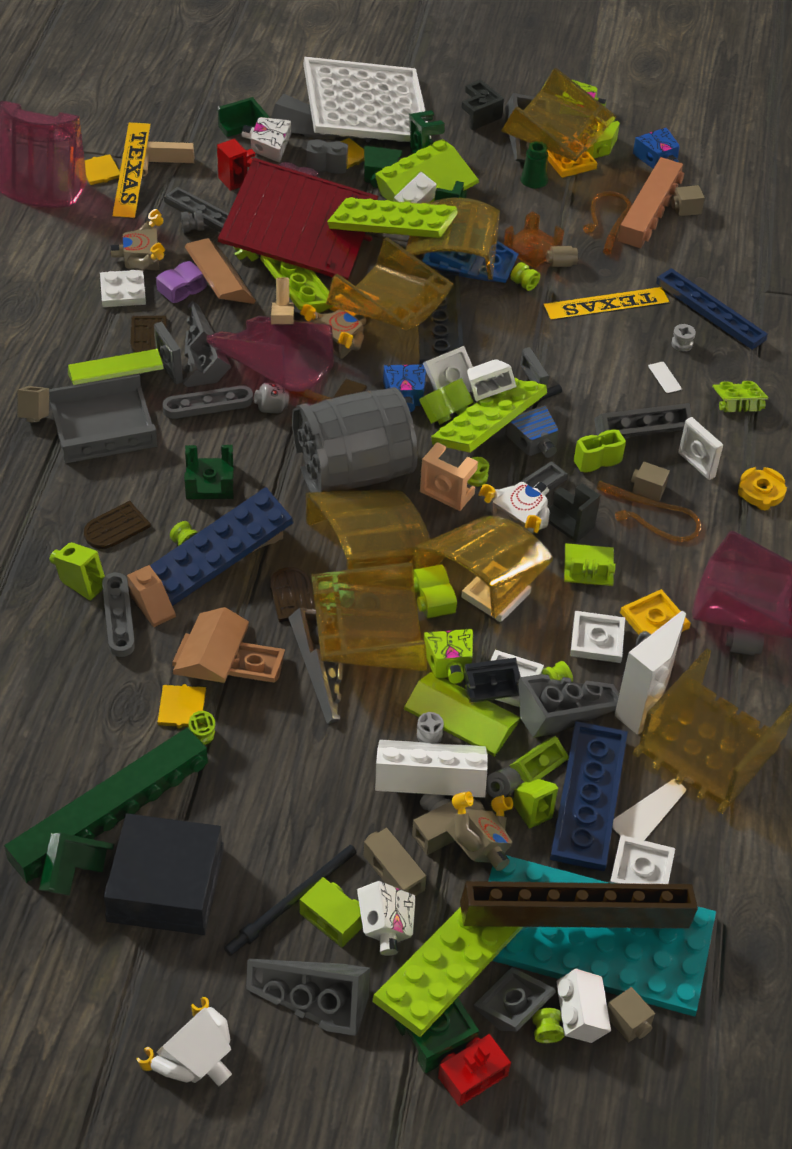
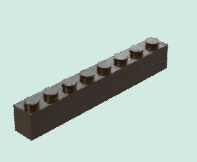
M466 881L460 900L463 926L689 929L698 910L692 884Z

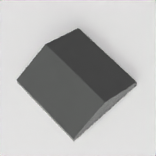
M512 967L474 1004V1008L498 1030L517 1032L556 991L555 988Z

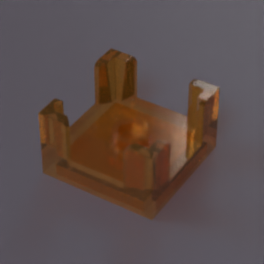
M532 211L526 215L524 229L514 235L513 226L505 229L504 245L518 253L517 258L536 268L547 260L546 254L547 251H550L551 246H562L564 230L556 226L554 237H551L539 229L540 216Z

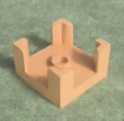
M437 442L422 459L420 492L461 511L475 494V487L467 488V481L476 472L478 461L467 457L458 468L438 459L446 450V446Z

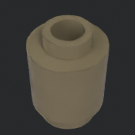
M551 246L550 251H547L546 254L547 263H550L551 267H572V265H577L578 250L577 248H572V246Z

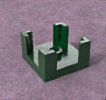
M432 110L409 114L410 149L412 154L432 145L434 141L430 139L431 135L443 134L445 132V123L443 121L425 122L433 119L434 112Z
M185 445L186 472L184 474L186 499H234L233 445L221 446L222 458H198L197 446Z
M458 997L421 1037L398 1020L395 1021L400 1034L403 1036L407 1031L418 1049V1063L425 1074L438 1067L441 1055L463 1045L464 1050L466 1045L473 1039L478 1038L479 1035L478 1028Z

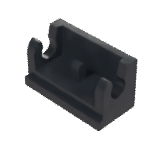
M516 657L465 664L463 681L469 703L519 696L518 681L521 675Z

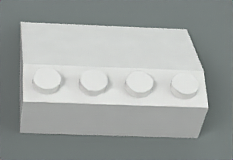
M684 611L678 613L628 653L615 717L637 735L644 729L649 730L658 719L656 716L671 675L686 616Z
M393 740L379 741L375 791L452 796L469 791L473 797L485 798L487 780L486 746Z

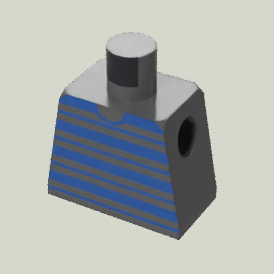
M545 405L521 413L506 425L505 435L527 455L532 456L542 452L545 457L550 458L557 452L555 446L557 445L559 431Z

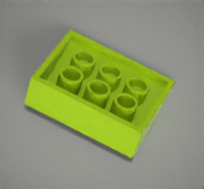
M444 139L435 141L432 145L420 149L416 153L402 158L399 162L375 173L380 194L390 201H393L394 197L420 172L437 184L436 188L453 190L456 181L464 182V190L479 183V179L460 154ZM435 197L428 204L434 205Z

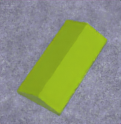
M261 255V261L275 279L281 277L289 278V298L298 310H302L304 304H309L316 309V312L321 313L336 305L337 301L314 271Z
M158 349L70 364L68 365V375L73 385L161 370L164 367Z
M430 672L418 681L404 706V710L417 717L427 712L439 714L444 721V731L473 746H486L487 753L494 757L521 720L519 716L488 700L469 703L466 689L451 683L445 678L435 677L433 672Z

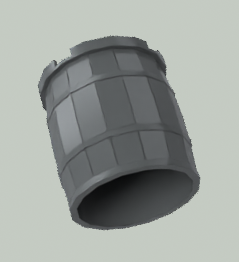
M396 387L375 391H362L360 393L326 399L312 405L307 403L296 405L297 408L293 409L292 428L296 453H303L306 466H301L300 468L307 487L314 497L327 496L328 492L351 490L389 481L405 474L414 473L417 467L418 450L413 420L402 393Z

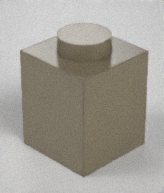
M699 185L676 187L674 196L671 198V205L673 209L675 208L678 216L702 214L705 197Z
M26 386L18 389L17 417L26 418L28 422H40V419L49 416V388Z
M643 462L640 469H635L631 479V482L634 483L632 493L659 502L667 487L670 470Z
M632 987L609 1002L607 1008L609 1021L628 1043L636 1037L639 1039L645 1037L652 1030L653 1027L651 1025L655 1013Z

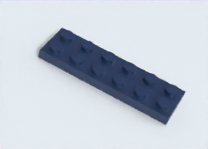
M265 487L151 564L150 567L162 581L173 606L285 530L294 521L273 494Z
M575 722L550 860L605 871L628 731Z

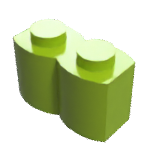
M462 378L419 399L431 424L438 421L439 425L452 419L450 414L454 412L457 415L462 414L466 411L468 405L474 402Z
M607 430L598 436L589 435L582 437L576 443L574 462L580 472H591L599 469L601 466L617 465L623 459L626 440L619 430Z
M441 564L414 569L413 578H410V587L412 592H416L418 596L417 605L419 611H423L426 618L456 613L457 599L449 583L444 566Z

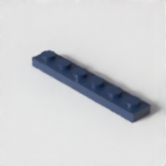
M672 268L657 277L656 284L753 350L767 340L768 334Z

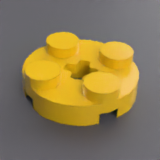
M756 467L742 474L738 495L750 504L757 506L760 510L765 511L783 501L787 487L785 486L784 477L777 471L766 467L763 470H756Z

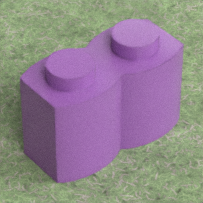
M191 261L183 262L174 270H166L156 277L157 290L172 303L180 302L188 297L189 294L199 293L207 287V280L199 268Z

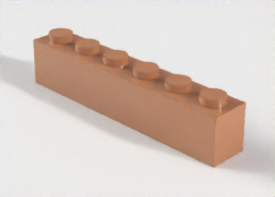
M660 157L620 225L618 242L642 248L644 242L649 241L652 229H656L659 218H662L665 206H669L671 197L675 193V188L683 181L682 163Z

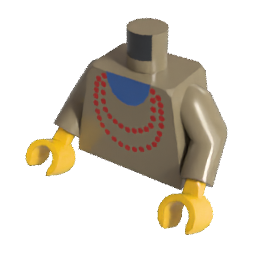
M157 209L149 213L148 218L151 220L150 222L147 221L136 231L123 234V244L111 245V257H124L127 269L159 270V260L164 258L163 252H165V248L161 243H158L157 228L154 227L155 225L160 226L163 224V218Z
M304 304L300 314L304 315L308 322H313V339L340 359L344 358L351 350L358 351L361 348L364 340L363 325L366 324V318L362 313L352 316L345 310L340 309L333 313L320 314L316 312L313 306Z
M462 792L454 795L452 804L458 810V813L455 814V817L445 827L447 832L473 861L490 862L497 871L504 869L510 862L505 852L512 844L505 831L507 817H504V811L512 809V798H505L504 795H501L492 800L491 806L496 812L495 816L493 811L465 809L473 805L474 800L471 792Z

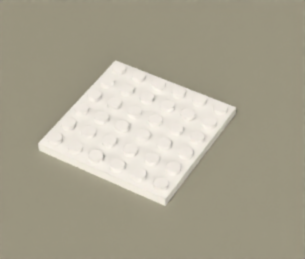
M304 57L303 65L314 133L410 142L409 114L425 111L415 68Z

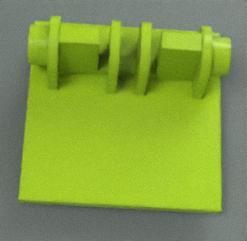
M743 381L742 384L720 382V385L712 386L723 399V401L719 402V409L724 410V412H736V409L737 412H741L742 400L744 412L765 409L766 403L764 399H768V396L753 381Z
M565 543L564 582L614 585L615 564L613 547Z

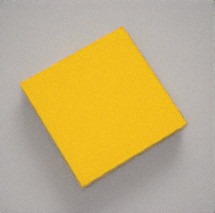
M662 589L621 607L620 611L638 635L644 631L653 634L681 612ZM686 617L682 632L690 628L691 623Z

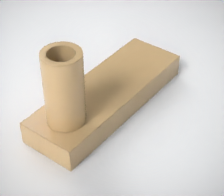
M147 142L142 177L148 173L149 162L194 163V144Z
M276 278V303H272L271 324H294V303H289V278Z

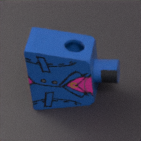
M663 128L635 137L633 154L654 169L660 157L679 162L680 146L667 128Z
M384 365L383 385L385 389L396 387L402 393L410 412L415 409V406H421L419 399L424 397L426 383L424 365Z

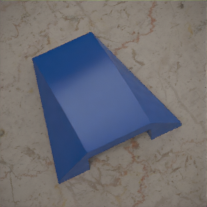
M454 218L441 238H435L431 248H428L421 262L423 266L442 272L459 273L461 277L506 283L519 254L497 240L491 241L483 231H475L469 227L470 223L464 219L459 221Z

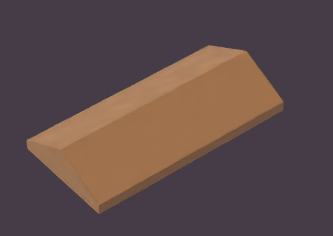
M209 238L185 245L186 250L219 299L255 303V298L223 251Z
M226 607L200 613L173 669V674L225 683L248 629L249 621Z
M185 633L172 666L176 665L190 634ZM242 642L228 675L275 683L280 677L285 649Z

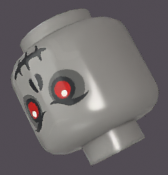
M264 383L259 390L255 391L254 403L258 404L261 412L279 414L288 407L289 392L281 384Z

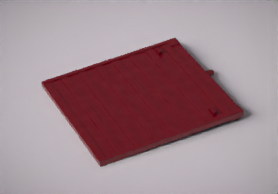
M253 158L217 242L348 282L362 241H372V236L365 234L366 232L329 229L327 221L346 198L378 200V196Z

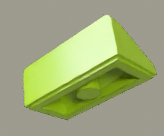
M553 736L540 743L509 766L520 774L524 782L530 783L536 779L543 778L567 761L569 756L558 738Z

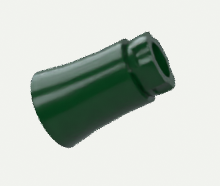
M534 141L529 144L524 169L520 178L521 183L526 187L537 189L546 186L548 183V146L543 142Z

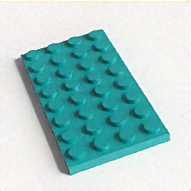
M507 856L510 862L504 869L497 871L492 867L488 880L495 882L608 883ZM698 907L689 929L523 927L492 961L557 979L562 978L574 969L602 976L604 991L619 996L632 987L647 1004L695 1017L716 911Z

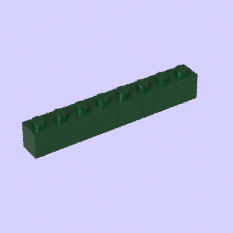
M188 727L5 844L7 860L26 883L33 878L42 876L51 833H64L94 839L104 831L111 830L119 821L125 818L126 813L135 814L139 808L150 801L157 800L169 788L178 786L186 777L202 770L208 763L206 746Z

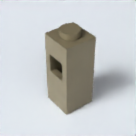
M474 797L473 805L465 808L484 810L482 803L479 800H475ZM452 801L413 820L412 835L426 855L455 841L445 829L455 817V814L458 813Z
M388 828L380 832H374L366 838L363 856L386 884L415 896L425 891V873Z

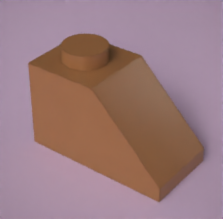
M150 565L127 575L129 595L153 627L176 617L162 581Z

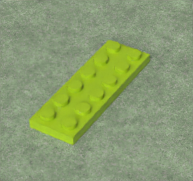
M350 197L342 202L327 222L329 229L441 238L458 212L456 206H447L445 204L433 205L427 203L394 202L390 200L355 199Z
M514 378L517 387L481 399L471 407H468L466 411L455 417L450 423L441 427L439 431L431 436L432 445L438 442L446 446V448L471 453L547 394V386L536 381H522Z
M460 907L374 994L372 1002L421 1037L523 927L463 926Z

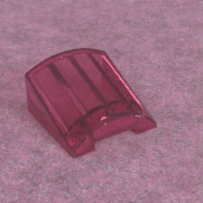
M1 100L0 193L12 200L32 206L50 208L74 206L87 185L80 117L62 112L55 117L21 109V104Z
M257 316L246 321L247 329L239 333L219 331L207 336V342L215 350L291 391H304L314 387L328 374L334 365L332 326L327 324L294 320V324H271V317Z
M730 531L706 565L693 603V619L792 639V562L737 532Z

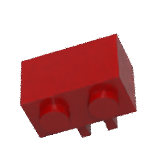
M235 139L217 145L218 178L230 191L241 187L248 172L247 167H250L253 161L251 157L256 156L252 149L245 150Z
M488 1034L482 1039L480 1037L473 1039L458 1054L451 1053L441 1061L438 1078L460 1107L507 1077L511 1062L492 1036Z

